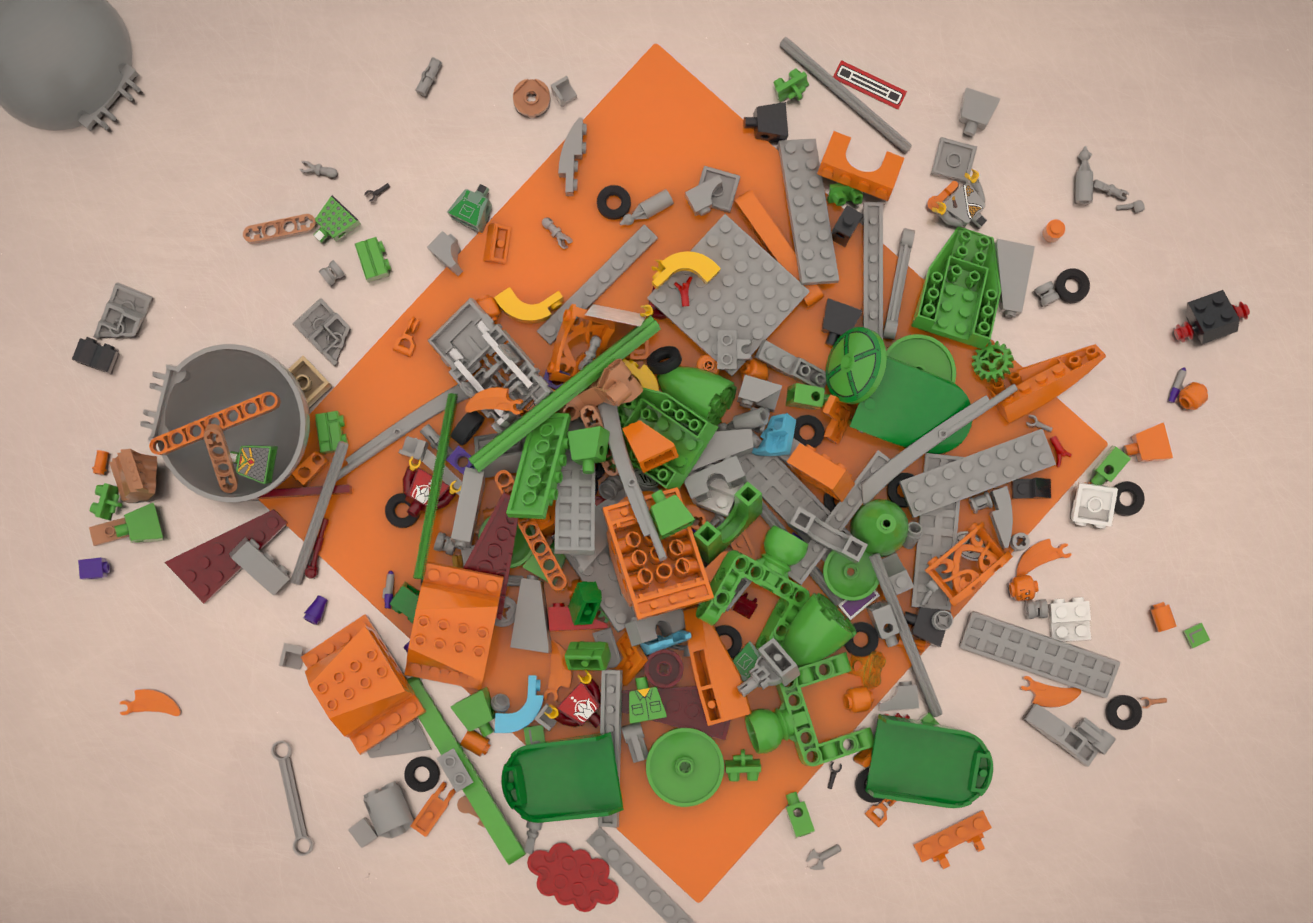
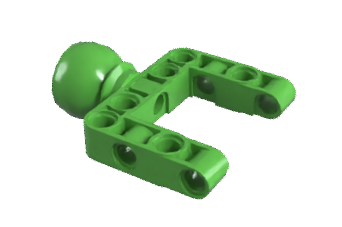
M773 525L765 535L764 549L766 553L761 554L762 558L754 560L736 550L728 552L710 583L714 598L699 604L696 610V617L710 625L717 623L721 614L725 613L728 605L731 603L741 579L745 577L780 597L756 642V649L758 650L772 638L782 647L791 622L803 604L810 598L807 589L789 580L788 572L791 571L790 566L796 565L805 557L809 544Z
M846 652L799 667L800 675L790 683L789 687H785L782 683L776 685L782 703L779 709L776 708L774 712L769 709H755L751 711L752 714L745 715L747 732L756 753L766 754L772 752L781 744L783 739L785 741L790 739L794 742L799 759L805 766H817L871 748L874 744L871 727L818 743L801 687L852 671ZM820 665L826 666L827 672L825 675L820 674ZM791 695H794L797 699L794 706L790 705L788 700ZM804 732L809 736L806 743L801 741V735ZM846 739L851 743L848 750L843 747V742ZM810 751L815 755L812 762L807 760V753Z

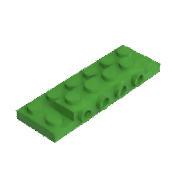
M554 413L527 434L506 512L508 517L545 519L548 506H552L553 500L558 499L557 484L562 482L563 475L561 469L567 463L566 449H570L567 435L571 420L569 413Z

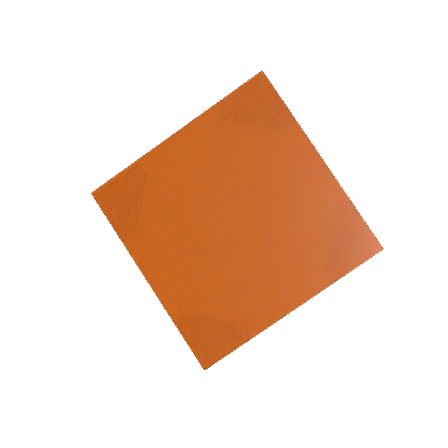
M653 44L583 120V123L587 124V135H583V142H586V154H582V159H575V161H578V172H574V179H578L577 191H574V196H566V178L559 177L558 174L564 140L485 225L483 233L478 232L458 254V264L463 272L457 276L446 267L309 414L310 432L308 443L298 466L317 450L320 452L315 419L316 414L338 411L340 415L344 416L345 427H342L343 434L347 435L349 446L341 466L342 469L348 465L345 459L416 409L456 386L458 383L449 373L451 368L442 361L441 356L427 340L469 298L476 300L485 295L495 297L510 287L520 301L530 305L541 303L559 291L564 299L561 302L563 305L644 224L658 239L593 304L635 313H646V310L641 308V306L649 304L647 297L652 293V281L654 280L652 277L658 272L653 271L651 267L658 268L659 266L655 260H664L679 252H690L724 214L767 252L736 207L734 201L730 213L711 208V211L706 215L701 216L699 214L695 216L685 198V192L699 185L704 166L739 175L740 180L734 200L751 190L795 252L779 151L768 141L756 139L754 129L744 128L743 119L659 44ZM618 185L623 187L631 198V207L627 213L631 215L641 202L665 189L669 192L674 204L648 219H635L632 225H620L623 217L611 220L605 218L599 212L597 197L600 191L607 186ZM825 192L832 232L844 208L837 206L835 203H828L827 197L829 195ZM612 195L607 199L606 204L610 209H618L621 206V199L618 196ZM544 218H550L557 228L560 227L563 234L572 239V243H568L564 239V243L568 248H561L557 238H553L551 232L544 228L542 225ZM498 223L512 227L506 264L483 261L489 224ZM861 223L858 224L846 247L833 241L839 275L838 283L817 284L824 297L808 308L801 301L766 339V341L795 357L804 359L825 372L827 359L832 349V346L825 344L828 334L821 331L828 298L863 310V225ZM884 244L883 331L898 256ZM908 266L896 336L894 340L883 338L886 350L895 341L908 335L921 334L933 337L950 351L956 366L955 384L965 392L970 403L973 404L986 395L989 399H992L986 386L995 382L994 379H991L990 382H987L986 377L981 380L979 375L975 374L972 363L975 362L972 356H977L975 350H981L980 348L911 326L925 280ZM551 308L549 311L553 315L559 308L555 310ZM501 310L494 324H501V329L507 331L533 361L534 367L539 368L540 372L538 374L544 378L555 342L549 345L537 333V330L546 321L522 323L510 318ZM863 311L854 328L863 327ZM415 317V321L419 319L420 324L414 334L412 329L407 331V334L413 336V341L416 345L412 356L409 357L393 350L397 338L402 337L408 321ZM579 317L573 323L574 325L578 324L580 319L583 321L584 326H586L587 320ZM653 318L657 321L661 330L649 338V355L661 347L673 346L681 354L682 361L679 366L696 368L698 359L707 353L668 318L663 320ZM615 321V331L610 337L606 349H601V354L629 333V324ZM584 333L568 343L569 350L575 361L580 354L588 351L590 347L584 339ZM589 333V338H590V340H591V338H592L593 336H596V335H592V336H591L590 333ZM403 339L400 343L407 348L411 346L408 339ZM757 349L751 356H752V358H754V359H756V360H759V359L755 358V355H756V353H757V351H758V349ZM496 352L492 356L486 355L492 365L497 363L493 358L497 354ZM630 354L625 357L627 361L630 359ZM669 358L663 359V360H661L660 362H664V361L668 360ZM483 359L479 361L482 364V366L472 376H474L481 368L490 369L485 364V361ZM632 359L639 365V370L644 364L648 367L647 359ZM1014 360L1012 361L1014 368H1009V371L1012 373L1023 367ZM560 364L561 371L571 374L572 367L568 371H564L565 364ZM767 366L769 377L766 381L782 385L775 410L770 412L768 422L772 416L788 413L794 419L803 415H811L821 421L825 434L826 427L829 425L831 418L823 413L824 405L817 410L785 406L788 387L795 383H803ZM501 368L498 372L505 380L509 381L511 374L505 373ZM740 368L733 376L725 370H720L719 375L732 381L733 385L737 387L732 406L720 418L722 420L721 423L728 424L733 420L734 416L751 410L740 406V403L737 402L743 382ZM654 374V376H655V378H656V380H657V383H658L657 374ZM497 378V380L501 383V387H503L505 384ZM552 381L554 385L562 384L560 381ZM826 383L824 394L832 395ZM1057 397L1011 423L1005 420L995 405L972 421L967 437L959 446L949 452L939 454L967 457L1042 429L1036 426L1029 428L1026 425V422L1030 424L1035 423V420L1029 418V415L1036 416L1039 422L1052 427L1051 432L1044 429L1043 431L1056 465L1057 455L1050 438L1057 436L1062 447L1071 453L1072 456H1062L1060 467L1054 465L1019 478L1051 479V498L1012 499V481L987 490L990 495V492L1007 486L1013 514L1011 537L1017 533L1028 535L1108 445L1107 441ZM471 398L456 404V409H454L456 410L455 415L452 418L454 422L452 427H450L452 431L467 413L465 407ZM847 404L854 409L850 420L853 419L858 404ZM570 407L566 409L565 413H570ZM588 409V413H586V416H591L593 410L590 411ZM477 410L485 418L478 431L464 446L450 438L449 447L455 450L459 445L469 455H474V437L497 433L491 426L495 419L487 418L481 410ZM444 411L414 428L336 481L335 485H350L352 487V494L331 495L324 518L329 519L326 531H324L322 549L318 554L409 639L413 624L403 613L399 614L392 608H385L383 588L386 587L388 572L393 571L395 575L393 597L405 581L420 591L421 579H414L413 575H415L416 558L418 556L419 544L421 542L420 537L426 513L421 510L418 520L412 526L399 528L387 520L385 506L392 496L403 493V477L407 467L410 466V457L398 452L399 449L402 450L406 437L409 436L428 442L427 449L436 456L438 451L430 446L431 443L420 431L424 426L430 424L440 436L443 416H445ZM848 424L839 444L833 443L824 437L820 445L815 449L819 455L825 454L832 459L831 462L834 464L840 463L848 469L847 472L852 475V480L855 481L878 450L889 459H892L906 448L867 433H861ZM804 425L801 427L800 436L803 439L810 440L814 437L815 432L811 426ZM754 432L761 440H763V438L760 437L761 434ZM335 452L322 454L329 462L307 487L324 485ZM925 454L901 473H910L914 476L923 473ZM462 457L458 461L460 467H465L468 464V458ZM413 458L412 463L418 464L419 460ZM447 460L444 461L446 462L445 466L461 481H463L464 475L461 474L456 468H454L449 462H447ZM421 461L419 468L434 475L433 471ZM783 462L824 505L825 492L797 476L791 467ZM606 472L599 480H597L598 488L599 485L603 481H605L606 478L609 476ZM511 473L514 481L517 473ZM291 474L275 489L300 488L303 486ZM503 475L499 479V483L502 485L509 482V476ZM495 476L485 478V488L477 518L478 525L484 523L482 511L486 510L487 507L488 509L495 508L502 496L495 482ZM683 483L682 486L685 489L686 493L689 495L685 483ZM660 484L657 486L659 490L663 488ZM888 484L872 500L884 499L891 501L887 494ZM899 484L897 492L901 497L905 498ZM599 490L597 491V494L595 495V497H596V496H601L600 493H599ZM456 492L451 502L446 507L437 510L436 514H434L436 515L433 521L435 523H432L434 524L433 528H431L433 532L430 535L432 539L429 542L431 544H428L430 545L429 549H427L429 553L426 556L428 557L426 558L428 562L453 566L452 555L446 554L445 551L439 552L434 550V545L439 532L445 533L448 537L452 535L459 495ZM981 492L970 497L975 498L984 494V492ZM320 496L258 500L270 511L275 509L287 521L288 524L286 526L304 541ZM762 498V501L790 534L795 532ZM834 498V503L837 505L839 501ZM968 498L960 500L957 533L967 531L975 522L978 525L983 521L985 523L983 527L1000 546L989 515L990 512L996 511L994 504L992 508L987 507L978 510V513L974 514ZM405 503L398 504L395 508L396 515L399 518L407 517L409 515L407 513L409 506ZM698 507L705 516L706 521L710 522L715 517L714 512ZM900 507L906 514L908 523H919V516L912 518L909 507ZM761 515L745 529L756 552L757 559L762 558L761 554L766 553L764 539L771 528ZM698 519L695 520L693 525H698L700 521ZM850 519V521L847 523V525L845 526V528H846L849 532H850L851 519ZM475 532L471 546L475 545L478 541V536H476ZM555 532L545 537L549 547L553 542V539L551 537L555 534ZM1022 538L1017 539V546L1023 541ZM542 543L536 545L535 551ZM917 543L912 549H906L902 546L895 552L907 570L912 583ZM1010 543L1008 548L1003 549L1005 553L1009 551L1012 554L1014 551L1010 547ZM729 545V546L724 550V552H725V551H728V552L732 551L731 546ZM456 548L453 556L462 555L461 549ZM961 556L959 572L969 569L977 572L979 575L981 574L978 568V561L968 560ZM567 559L562 568L568 581L564 591L556 592L547 581L540 577L538 579L544 582L548 621V607H553V603H564V607L569 606L571 599L569 598L568 587H571L572 580L580 579ZM820 559L816 566L823 573L824 562ZM983 559L984 565L988 566L989 562ZM524 564L510 568L509 575L523 576L526 579L527 575L536 576L524 569ZM852 568L848 569V575L852 576L854 574ZM968 574L960 576V579L965 577L966 582L970 581ZM810 575L800 585L809 591L810 597L813 593L816 595L820 593L828 598ZM559 577L555 587L563 586V578ZM979 581V586L955 607L951 604L950 612L953 619L986 582L981 584ZM751 582L742 593L743 596L747 592V599L751 601L757 598L756 604L758 606L751 618L748 619L733 610L737 603L736 601L730 610L722 613L717 623L713 625L714 628L721 625L735 628L742 638L741 650L749 641L756 648V642L780 599L778 595L754 582ZM880 584L875 589L880 596L869 605L881 600L886 601ZM507 586L506 596L513 599L517 604L520 586ZM912 589L896 595L903 614L905 611L916 614L918 607H911ZM695 604V605H692V606H688V607L682 608L683 613H684V610H688V609L694 608V607H696L698 604ZM510 607L503 609V617H505L506 619V612L508 611V609H510ZM838 607V610L844 615V617H845V619H846L847 616H846V615L841 611V609ZM866 608L850 620L852 624L865 622L873 626ZM597 611L595 619L604 622L605 617L603 616L599 618L598 616L600 615L601 611ZM608 621L606 624H608V628L611 627L615 642L617 643L625 633L626 628L618 633L611 622ZM514 622L506 627L494 625L481 689L488 688L491 699L497 694H504L509 698V709L506 712L495 711L496 713H515L525 705L528 696L529 675H535L537 680H541L540 691H537L536 695H544L548 688L551 654L510 647ZM657 626L656 634L662 636L661 630ZM604 629L550 631L551 640L559 643L567 651L570 642H595L592 633ZM858 632L853 638L855 645L858 647L866 646L869 640L864 632ZM728 635L720 636L726 650L730 649L732 639ZM912 635L914 639L921 640L918 637ZM879 638L877 648L868 656H854L847 651L845 646H842L828 656L831 657L846 652L852 671L801 687L818 743L829 741L832 738L853 732L912 666L905 648L898 647L897 645L887 647L885 639ZM684 641L677 645L688 646V641ZM925 642L924 651L930 646L927 642ZM618 648V651H619V654H620V657H621V660H622L624 657L622 656V654H621V652H620V650H619V648ZM666 648L679 655L684 667L682 678L676 685L670 688L697 686L690 656H684V650ZM661 663L659 672L667 674L669 665ZM645 665L627 686H622V691L637 690L635 679L646 677ZM820 665V667H819V672H820V674H822V675H825V674H826V672H827L826 666ZM572 670L570 688L560 687L558 690L559 700L557 702L554 701V694L550 693L548 700L544 699L542 708L546 703L556 708L581 682L578 674L582 678L587 675L585 670ZM588 670L593 680L599 686L601 693L602 670ZM647 679L649 688L656 687ZM776 685L768 686L764 690L757 687L747 694L751 711L755 709H769L774 712L782 704ZM859 686L867 687L869 692L871 691L874 695V702L868 711L852 713L849 709H846L844 695L847 690ZM463 687L470 695L479 691V689ZM791 695L788 699L792 706L797 702L794 695ZM601 707L596 711V713H597L600 717H601ZM622 713L621 727L630 724L629 714ZM745 716L731 719L726 740L711 737L718 745L723 756V779L717 791L708 800L690 807L669 804L653 791L646 775V760L633 763L628 743L626 744L621 729L620 790L624 810L619 812V827L616 829L697 903H700L788 805L786 795L793 792L798 794L823 766V764L817 766L803 765L799 759L795 744L790 739L788 741L783 739L781 744L772 752L766 754L756 753L747 732ZM533 720L532 723H530V724H529L528 726H526V727L536 726V725H541V724L538 723L536 720ZM588 720L583 726L579 725L577 727L562 725L559 722L554 725L551 731L544 727L545 741L600 733V725L595 728ZM652 720L640 722L648 752L661 735L678 728ZM524 728L512 732L526 745ZM804 732L801 735V741L806 743L809 736ZM741 749H745V755H753V759H760L761 772H759L758 780H747L746 772L739 773V781H729L728 773H726L725 760H733V755H741ZM810 751L807 753V760L812 762L815 755Z

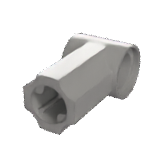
M1085 717L1075 729L1088 739L1091 745L1103 755L1107 753L1116 740L1110 733L1104 729L1101 730Z
M640 722L622 726L623 736L626 744L628 743L633 763L646 760L648 750L643 739L645 737Z

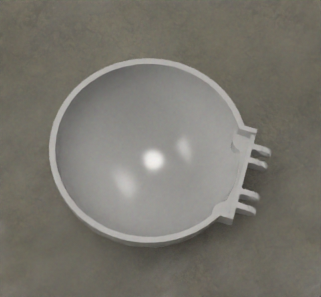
M0 0V106L4 111L26 125L44 130H66L83 125L91 132L96 122L107 130L109 128L108 124L100 120L102 115L105 114L113 121L117 119L107 109L120 94L129 101L134 99L130 93L124 90L128 85L136 92L141 90L132 82L135 76L137 77L139 74L132 68L130 35L117 10L107 0Z
M221 344L193 353L178 366L166 364V374L153 371L152 376L162 379L164 382L163 386L156 383H150L149 386L151 389L161 391L156 412L147 409L143 411L144 415L155 418L154 423L148 421H141L140 426L152 429L148 441L265 392H273L281 400V404L276 410L223 431L229 452H240V447L244 445L278 446L272 483L263 484L237 474V490L232 493L222 491L205 440L203 439L169 454L162 455L173 475L188 489L215 501H247L260 497L278 487L292 474L300 463L310 432L308 404L296 378L274 357L261 350L244 345ZM273 396L267 397V406L274 405L275 398ZM254 403L250 404L248 412L250 414L256 412V405ZM232 411L229 415L232 422L238 418L236 411ZM215 418L211 424L220 425V422ZM196 426L193 429V434L196 437L201 434L200 426ZM180 433L175 436V442L180 444L183 441V436ZM163 441L158 442L160 451L164 449ZM216 447L213 449V451L217 454H221L224 452V450L220 447ZM220 464L218 466L221 470L229 469L227 464ZM227 476L226 483L232 485V483L229 482V476Z

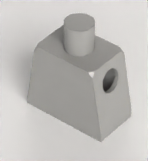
M966 87L962 97L959 121L966 124L964 133L969 136H975L977 128L985 129L1000 102V98Z
M881 600L867 606V612L877 631L878 637L885 639L887 647L897 645L898 640L895 634H898L900 630L890 604L885 600Z

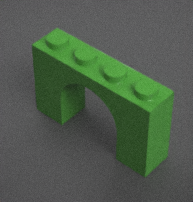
M749 482L734 494V507L721 525L715 528L706 521L694 533L700 556L706 563L710 564L763 513L762 493Z

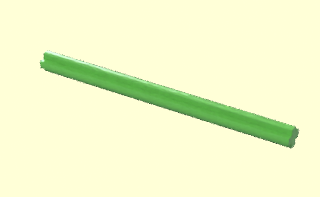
M652 316L646 318L641 326H636L468 459L478 472H481L600 378L603 370L616 359L623 360L661 330L657 321Z

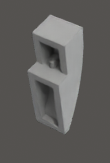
M1007 486L990 492L996 511L990 512L989 515L1002 549L1009 547L1013 525L1011 498Z

